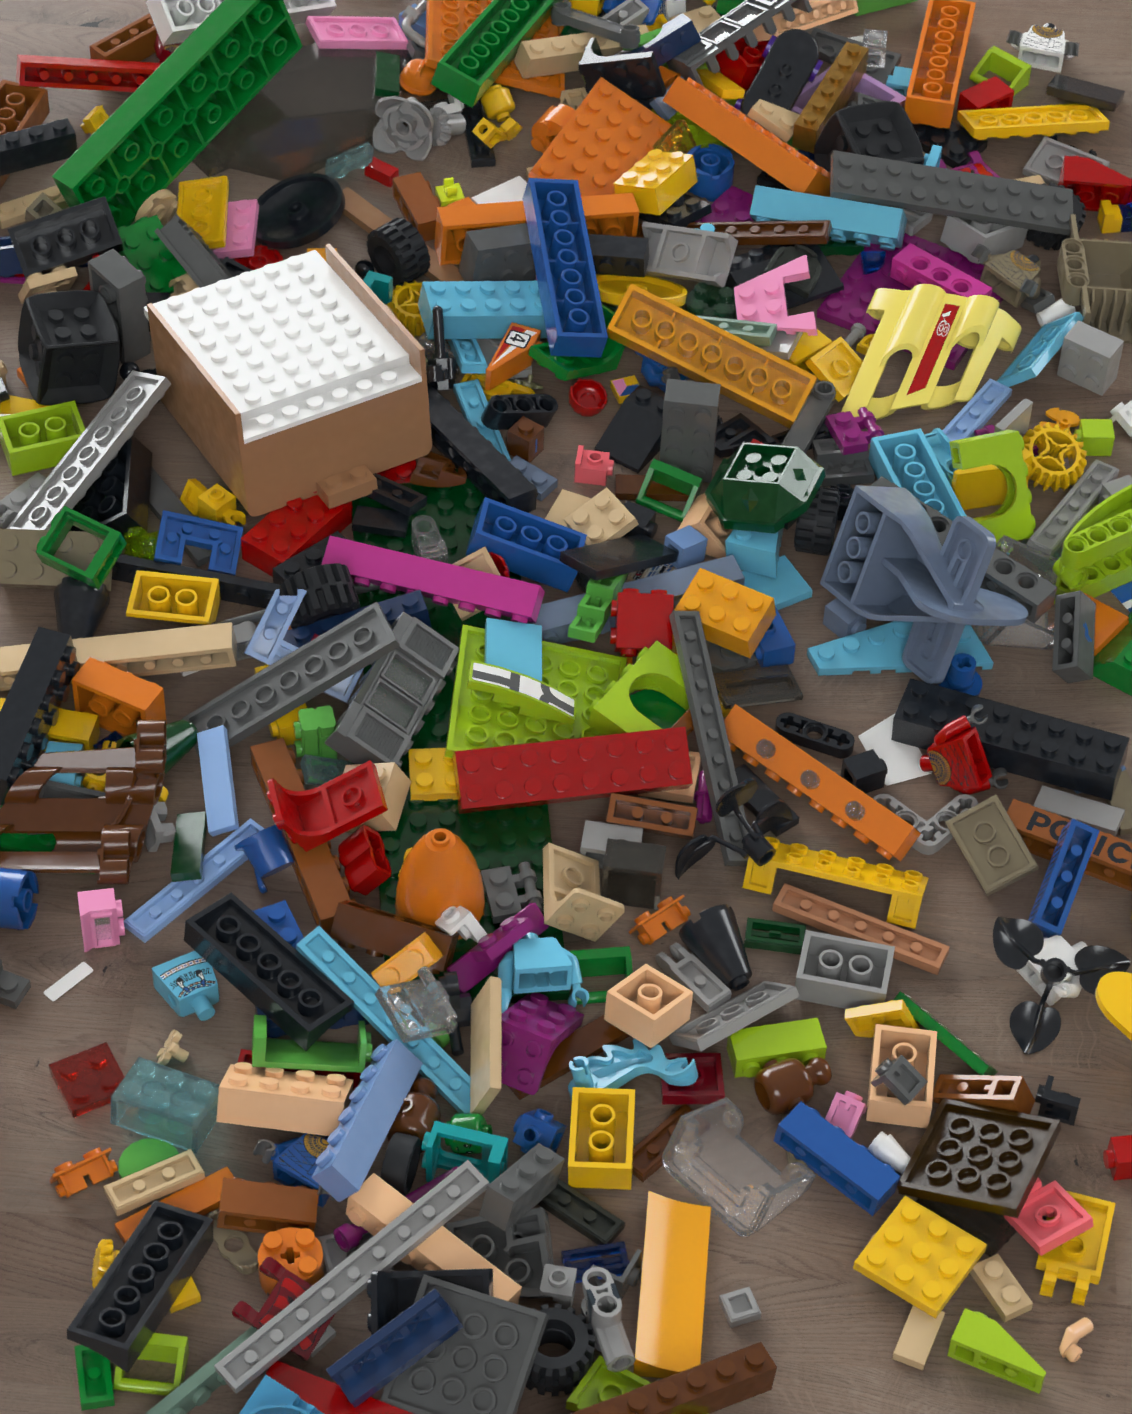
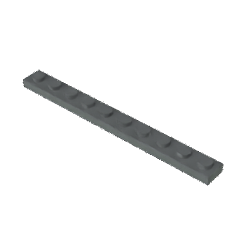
M673 610L669 618L717 834L719 838L743 849L741 841L748 834V831L734 811L724 817H720L715 809L719 798L727 790L738 785L700 614L699 611ZM741 805L739 806L740 812L746 819L744 807ZM720 844L725 866H747L748 857L744 859L739 853Z

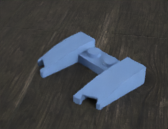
M280 589L275 590L244 652L245 655L270 666L298 649V647L284 641L283 638L307 592L306 590L297 589V596H280ZM363 669L323 693L343 703H347Z

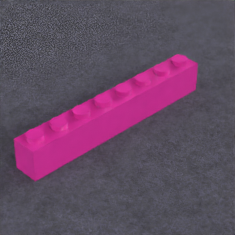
M334 536L329 537L321 564H345L349 569L352 580H354L353 583L362 587H369L370 584L380 586V590L395 594L396 590L406 592V594L421 590L422 596L431 598L435 604L441 606H448V603L458 604V608L466 612L473 613L475 609L485 611L484 614L486 616L500 619L501 615L511 617V621L520 623L537 622L545 593L542 587L537 584Z

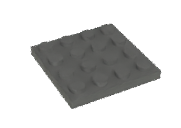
M424 1274L414 1304L436 1289L449 1304L464 1327L386 1384L380 1401L413 1414H516L549 1315Z

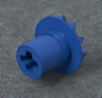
M959 653L953 656L945 679L938 685L979 696L983 683L980 675L975 671L976 660L974 657L966 653Z

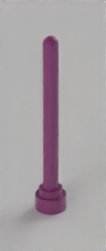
M458 1166L453 1167L405 1195V1197L412 1203H415L455 1171ZM345 1223L333 1232L336 1243L344 1252L357 1247L363 1235L368 1233L362 1226H356L353 1223Z

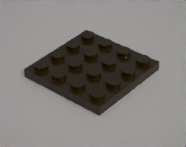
M942 1098L897 1184L898 1193L1018 1218L1061 1131L1060 1120Z

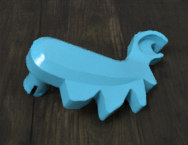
M637 1039L632 1040L633 1050L618 1045H603L605 1057L590 1056L586 1058L578 1056L569 1062L573 1079L568 1085V1092L572 1100L573 1087L618 1089L635 1077L648 1073L657 1075L668 1084L674 1086H689L698 1079L695 1060L692 1059L688 1065L686 1057L672 1060L666 1059L660 1045H655L649 1051Z

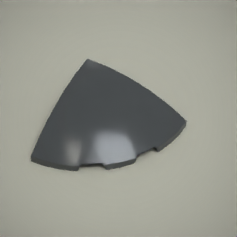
M543 1207L529 1210L506 1231L481 1216L447 1223V1228L451 1233L522 1287L520 1298L536 1299L551 1297L540 1294L545 1264L554 1265L549 1218Z

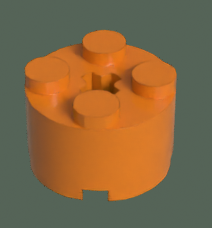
M559 104V106L555 107L550 106L532 127V147L544 153L576 110L565 104Z
M289 1227L265 1234L258 1250V1269L265 1258L272 1257L287 1270L312 1286L324 1277L322 1246L312 1230ZM259 1270L260 1285L266 1294L267 1292L270 1294L278 1281L264 1275Z

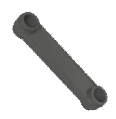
M556 2L552 5L551 19L553 25L571 26L619 42L620 47L625 49L639 47L641 32L637 25H621L573 9L571 4L566 2Z
M820 381L815 384L781 445L799 447L806 454L812 440H814L826 415H828L835 402L836 391L835 386L831 382Z

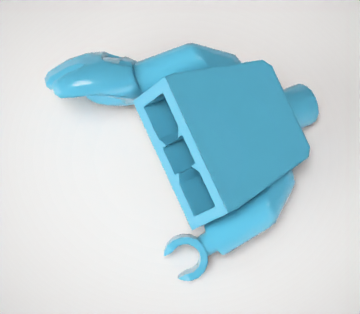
M529 932L513 944V951H508L498 965V978L502 980V1013L508 1009L512 990L514 994L570 990L572 986L573 992L568 998V1005L576 1007L577 1000L575 997L582 1000L583 1007H585L589 1000L588 991L581 988L580 985L583 983L577 957L561 947L556 938H538L537 934Z

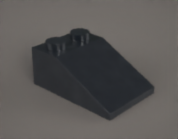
M639 385L624 400L595 446L594 451L610 452V460H614V462L639 473L660 452L664 396Z

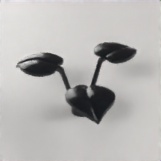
M748 778L730 788L719 798L715 809L720 817H724L734 811L748 831V834L741 841L743 849L715 835L707 837L705 834H702L691 840L680 850L675 863V876L679 880L682 874L711 851L716 842L739 853L744 859L750 856L758 866L767 864L776 854V850L763 835L780 824L793 821L789 806L780 799L772 801L759 811L756 820L750 826L740 812L739 806L745 804L753 797L757 790V782L753 778Z
M998 917L994 924L992 935L994 949L997 957L1005 966L1020 970L1030 960L1032 963L1042 967L1040 977L1046 984V988L1039 1005L1033 1001H1024L1013 1009L1009 1020L1011 1033L1025 1054H1033L1045 1049L1055 1040L1060 1031V1013L1055 1008L1044 1007L1052 986L1060 984L1067 974L1080 975L1079 982L1081 987L1095 995L1096 987L1104 975L1111 972H1126L1131 965V961L1120 952L1099 945L1086 946L1076 953L1074 963L1078 970L1066 966L1065 962L1059 958H1051L1047 961L1037 959L1034 956L1041 952L1044 945L1043 934L1037 925L1025 919Z

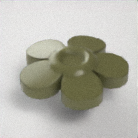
M529 374L527 380L514 379L515 383L531 389H543L540 383L532 381L533 374Z

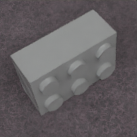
M947 216L940 241L948 245L951 250L966 256L970 262L979 264L978 258L971 255L978 244L987 247L991 255L1005 254L1023 246L1028 229Z
M806 930L795 981V987L799 993V997L796 1000L844 1009L884 1003L895 947Z

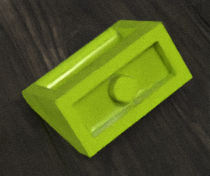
M993 46L977 64L969 79L979 84L988 80L983 75L991 71L1011 82L1009 87L1014 90L1015 96L1029 85L1032 66Z
M154 1333L137 1358L140 1360L176 1364L174 1383L124 1377L125 1371L116 1365L113 1389L162 1396L170 1394L184 1381L189 1358L188 1337Z

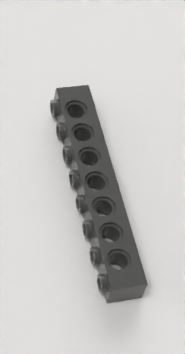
M882 476L871 485L898 487L895 483ZM917 498L930 516L943 546L953 521ZM996 548L980 586L982 589L1003 594L1021 603L1028 611L1026 619L1033 624L1053 606L1057 586L1053 585L1050 581L1037 575L1028 567L1018 563Z

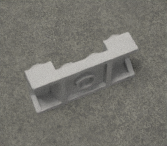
M643 222L644 238L649 240V261L645 275L696 281L703 286L724 289L738 244V240L732 235Z

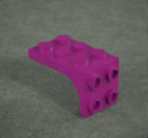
M536 992L527 994L502 1013L501 1083L530 1095H534L539 1091L545 1069L556 1047L582 1025L584 1014L577 1012L575 1007L563 1003H554L549 1001L546 995Z

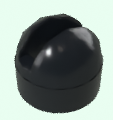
M364 259L357 262L354 271L363 280L368 271L375 272V268L372 262Z

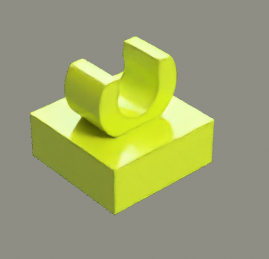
M453 177L443 179V185L435 186V195L439 199L440 207H445L448 204L465 198L460 184L454 183Z

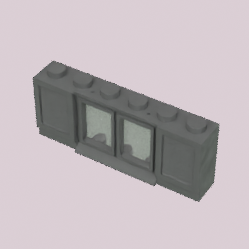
M746 0L700 31L698 34L701 41L667 61L668 68L680 73L685 80L690 77L703 85L696 68L706 63L710 72L718 73L720 66L715 57L718 53L725 50L729 59L737 60L739 53L734 43L743 37L746 44L754 48L758 44L753 31L755 28L762 24L765 32L773 35L777 31L772 19L774 15L781 11L784 19L792 22L795 20V13L792 7L810 13L813 11L808 0Z
M405 612L391 624V628L400 646L371 663L372 667L359 682L360 688L349 699L347 703L349 704L348 709L336 722L338 727L325 741L327 746L354 764H363L369 760L373 763L395 762L400 768L403 763L400 760L401 756L406 755L414 743L411 740L412 735H416L425 722L422 720L423 715H427L435 704L432 698L434 695L437 696L446 684V681L443 680L444 677L448 676L457 664L454 659L460 648L416 617H411Z

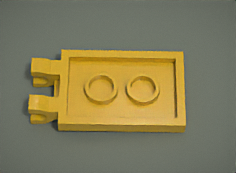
M1067 1191L1093 1218L1094 1227L1042 1256L1038 1254L1035 1269L1045 1271L1039 1295L1052 1298L1058 1278L1075 1283L1071 1303L1084 1306L1089 1283L1099 1285L1116 1203ZM1046 1217V1221L1054 1219V1217Z

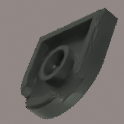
M795 244V246L779 248L763 274L807 255L810 279L784 284L785 288L807 299L820 278L822 266L817 259V254L806 246Z

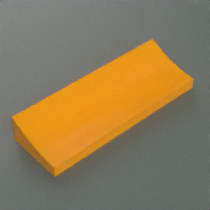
M648 1191L633 1373L643 1377L666 1378L700 1365L711 1207L680 1202Z

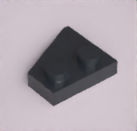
M740 413L717 427L715 455L719 458L732 456L743 442L750 443L753 439L764 444L775 445V439Z

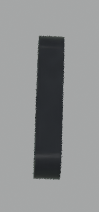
M789 712L782 713L776 718L775 732L793 744L840 759L847 758L853 753L855 739L848 731ZM810 732H818L822 735V737L819 739H812L808 737L807 734Z

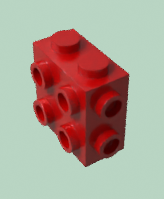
M635 588L623 589V592H618L616 600H611L610 610L611 617H615V627H610V644H615L614 652H621L623 657H637V653H640L644 647L650 648L656 641L672 651L673 631L669 616L674 608V595L667 594L666 590H651V594L639 593L640 590Z

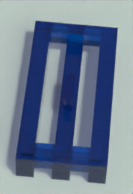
M624 1241L561 1251L564 1267L577 1268L576 1283L582 1282L583 1274L592 1265L604 1268L614 1275L622 1276L629 1264ZM619 1253H620V1256L609 1257V1258H603V1259H602V1257H601V1256H607V1255H613V1254H619ZM591 1258L590 1261L571 1263V1261Z

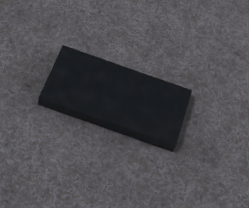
M640 533L561 551L559 561L597 581L677 561L678 552Z

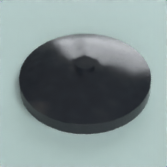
M306 173L289 177L270 187L257 199L259 212L256 240L268 248L292 249L311 243L326 234L339 221L345 208V196L339 183L325 174Z

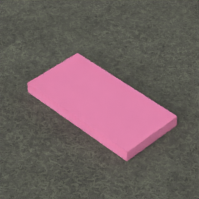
M306 17L305 24L319 49L407 50L408 39L395 17Z

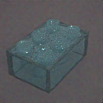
M138 1057L111 1096L110 1124L184 1150L192 1149L193 1153H197L216 1124L219 1084Z

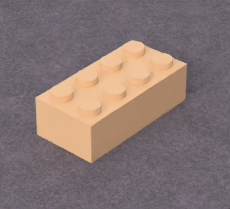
M246 1062L230 1064L219 1085L216 1122L329 1136L338 1127L340 1114L351 1102L349 1097L353 1092L354 1079H346L341 1074L315 1075L314 1072L309 1070L290 1072L284 1071L283 1068L252 1067V1064Z

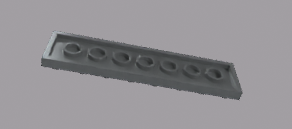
M375 602L184 716L182 719L193 723L198 733L224 725L228 732L230 748L398 648L400 644L378 602ZM197 741V744H196L194 747H195L196 752H197V754H198V756H199V748H198V741Z

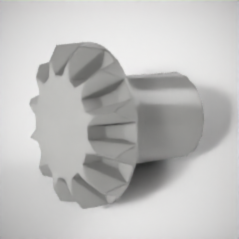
M440 107L430 108L429 112L434 121L432 129L433 146H444L449 142L451 136L461 135L465 132L466 121L462 114H447Z

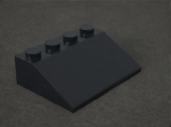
M799 244L810 248L817 254V259L822 266V272L807 299L785 288L787 310L844 290L843 283L818 244ZM767 245L734 256L724 289H719L735 302L734 287L762 275L779 248L795 245Z
M132 436L124 443L117 456L109 462L102 471L101 476L93 482L86 491V495L78 501L72 510L120 532L126 542L146 533L148 527L152 452ZM74 525L70 529V531H84Z

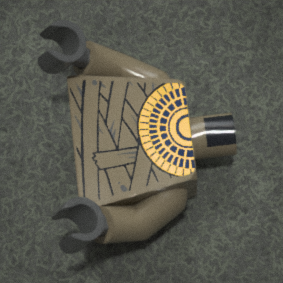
M978 244L971 255L978 258V262L984 265L980 281L992 287L994 293L1015 308L1019 307L1027 296L1031 299L1039 297L1042 281L1039 278L1041 262L1038 256L1031 254L1025 257L1017 250H1012L1006 254L991 255L990 250L984 245Z

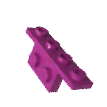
M530 903L516 915L504 920L498 929L482 937L476 946L447 967V972H457L460 993H466L498 968L505 954L508 951H513V944L527 933L532 932L538 936L549 927V925L544 924V916L537 904Z

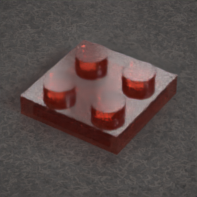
M107 1042L49 1064L50 1073L73 1118L131 1095L130 1086Z

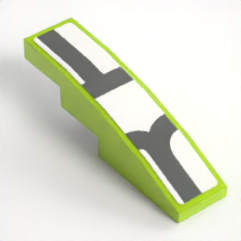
M471 660L467 689L493 693L494 702L519 706L518 714L570 724L575 723L577 699L530 676L500 666Z

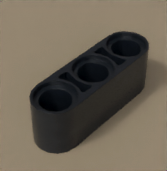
M548 394L494 395L482 413L481 421L487 428L492 430H509L524 416L546 428L558 409V402Z

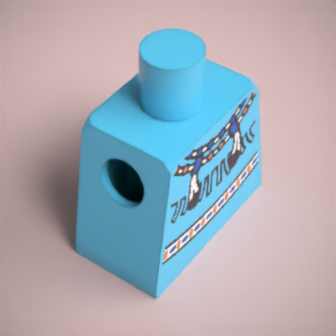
M196 951L152 968L154 988L178 1016L185 1017L195 1012L201 1021L208 1020L214 1016L215 1009L212 1005L219 1001L218 983L212 966Z

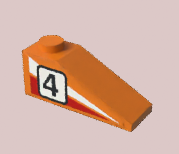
M511 323L486 369V390L490 391L531 366L534 359L528 353L532 345L543 343L540 341L541 330Z

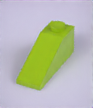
M964 1309L951 1338L947 1356L1040 1394L1046 1371L995 1320L988 1318V1316L981 1312Z

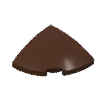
M430 451L427 455L419 458L417 467L412 473L410 483L427 487H452L465 484L467 474L462 467H459L457 473L452 460Z

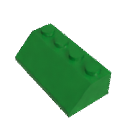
M1131 612L1128 615L1129 623L1094 656L1093 664L1094 677L1132 696Z

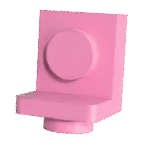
M846 1091L843 1095L836 1092L825 1120L833 1126L840 1127L852 1139L862 1114H865L867 1110L866 1104L862 1103L863 1098L855 1093Z

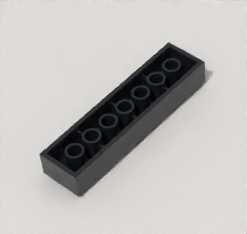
M910 678L893 718L891 740L927 750L934 743L935 735L946 724L963 715L965 717L971 715L972 707L981 704L983 709L976 711L974 716L982 718L988 714L987 721L980 725L972 723L970 726L977 729L990 768H1005L1007 772L1112 800L1126 761L1130 737Z

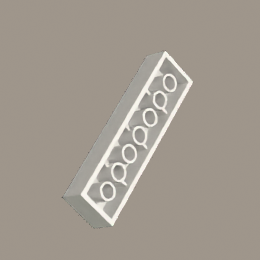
M148 0L146 5L162 45L184 42L224 0ZM283 0L293 24L305 23L307 16H329L337 6L335 0Z

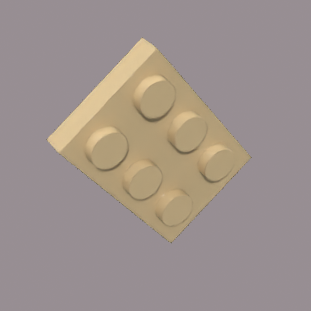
M548 843L543 848L544 924L596 942L625 912L624 904L600 896L598 860L552 843Z

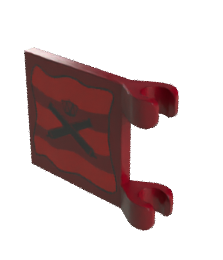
M272 1257L265 1258L259 1270L264 1275L278 1282L259 1313L244 1301H239L232 1310V1315L235 1318L251 1325L257 1330L312 1287V1285L287 1270ZM335 1314L290 1351L307 1361Z

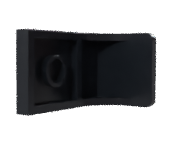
M590 38L582 59L578 64L579 73L583 75L586 83L587 94L602 77L635 100L665 96L666 88L653 51L603 56L597 39Z
M493 1269L372 1271L371 1278L367 1282V1294L371 1298V1312H369L367 1317L368 1330L373 1335L414 1304L424 1274L493 1296Z

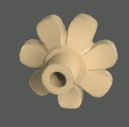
M175 1029L170 1032L168 1039L164 1043V1048H160L157 1053V1064L160 1067L164 1068L173 1058L184 1063L189 1055L188 1051L180 1048L179 1040L182 1034Z

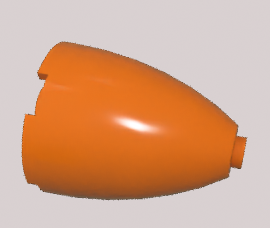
M439 828L428 832L412 847L400 871L396 888V915L437 927L435 921L441 917L444 910L452 906L457 908L461 905L469 910L479 922L485 912V895L482 876L473 854L457 835L447 829Z

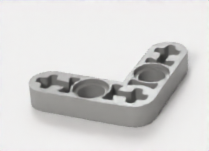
M878 794L873 798L884 807H888L890 811L903 820L910 821L913 824V827L921 834L912 848L925 855L938 852L953 839L949 829L940 826L939 822L948 821L957 816L960 808L963 809L960 812L962 813L968 810L967 808L970 809L978 804V801L973 796L961 794L926 821L889 794ZM933 832H934L935 834H934L933 842H932V841L929 840V839L933 836Z

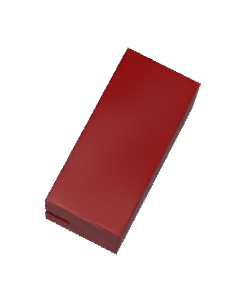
M372 157L364 164L365 176L389 188L393 186V178L399 177L398 168L375 157Z

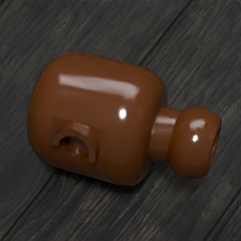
M822 1057L810 1059L807 1065H804L796 1058H788L779 1062L771 1060L758 1071L754 1078L755 1093L765 1111L772 1115L784 1114L793 1110L800 1102H803L805 1105L810 1102L814 1094V1086L828 1084L832 1078V1072L829 1064Z
M424 1077L414 1080L387 1134L389 1142L396 1132L419 1137L421 1140L420 1153L425 1152L422 1150L425 1132L431 1133L434 1121L440 1122L441 1120L440 1107L435 1101L438 1093L437 1086L432 1080Z

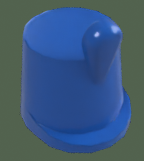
M276 825L263 829L234 846L236 851H244L253 866L261 893L268 892L263 878L274 875L295 862L283 830H279Z

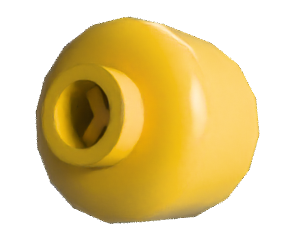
M501 84L489 87L481 97V103L489 119H497V122L506 121L511 117L510 113L515 110V103L510 90L507 87H502Z

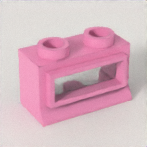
M114 888L77 892L84 952H88L92 948L120 945L119 936L125 935L122 901L121 899L115 900Z

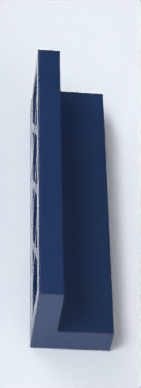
M434 1289L328 1367L326 1371L340 1386L350 1403L356 1408L464 1326L446 1300Z

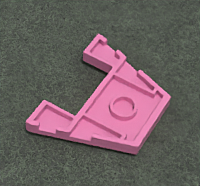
M807 255L734 287L737 320L777 324V331H786V334L796 335V332H807L808 336L818 335L814 311L788 316L784 284L810 279Z

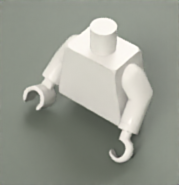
M1060 935L1050 938L1043 937V948L1039 954L1034 956L1035 958L1044 959L1045 961L1051 958H1059L1065 962L1066 966L1078 970L1074 963V957L1079 950L1087 946L1086 943L1080 941L1071 946ZM1029 960L1022 969L1016 971L1042 997L1046 988V984L1040 977L1042 967ZM1067 974L1060 984L1052 986L1046 1003L1052 1006L1062 997H1078L1082 989L1079 982L1080 975Z

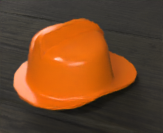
M425 58L413 59L402 70L399 84L410 94L417 96L430 95L436 89L431 84L436 69L426 67Z

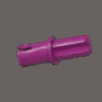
M703 770L698 774V790L694 793L696 808H698L697 821H699V824L710 823L713 813Z

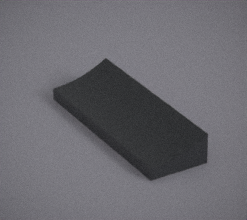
M232 892L185 921L184 941L305 1051L332 1025L353 1010L354 1001Z
M155 1200L68 1327L67 1339L99 1353L128 1373L212 1245L214 1219Z

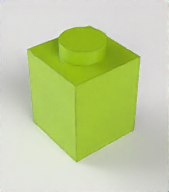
M1081 419L1079 429H1075L1074 434H1077V442H1083L1082 450L1087 451V456H1111L1115 440L1112 419Z

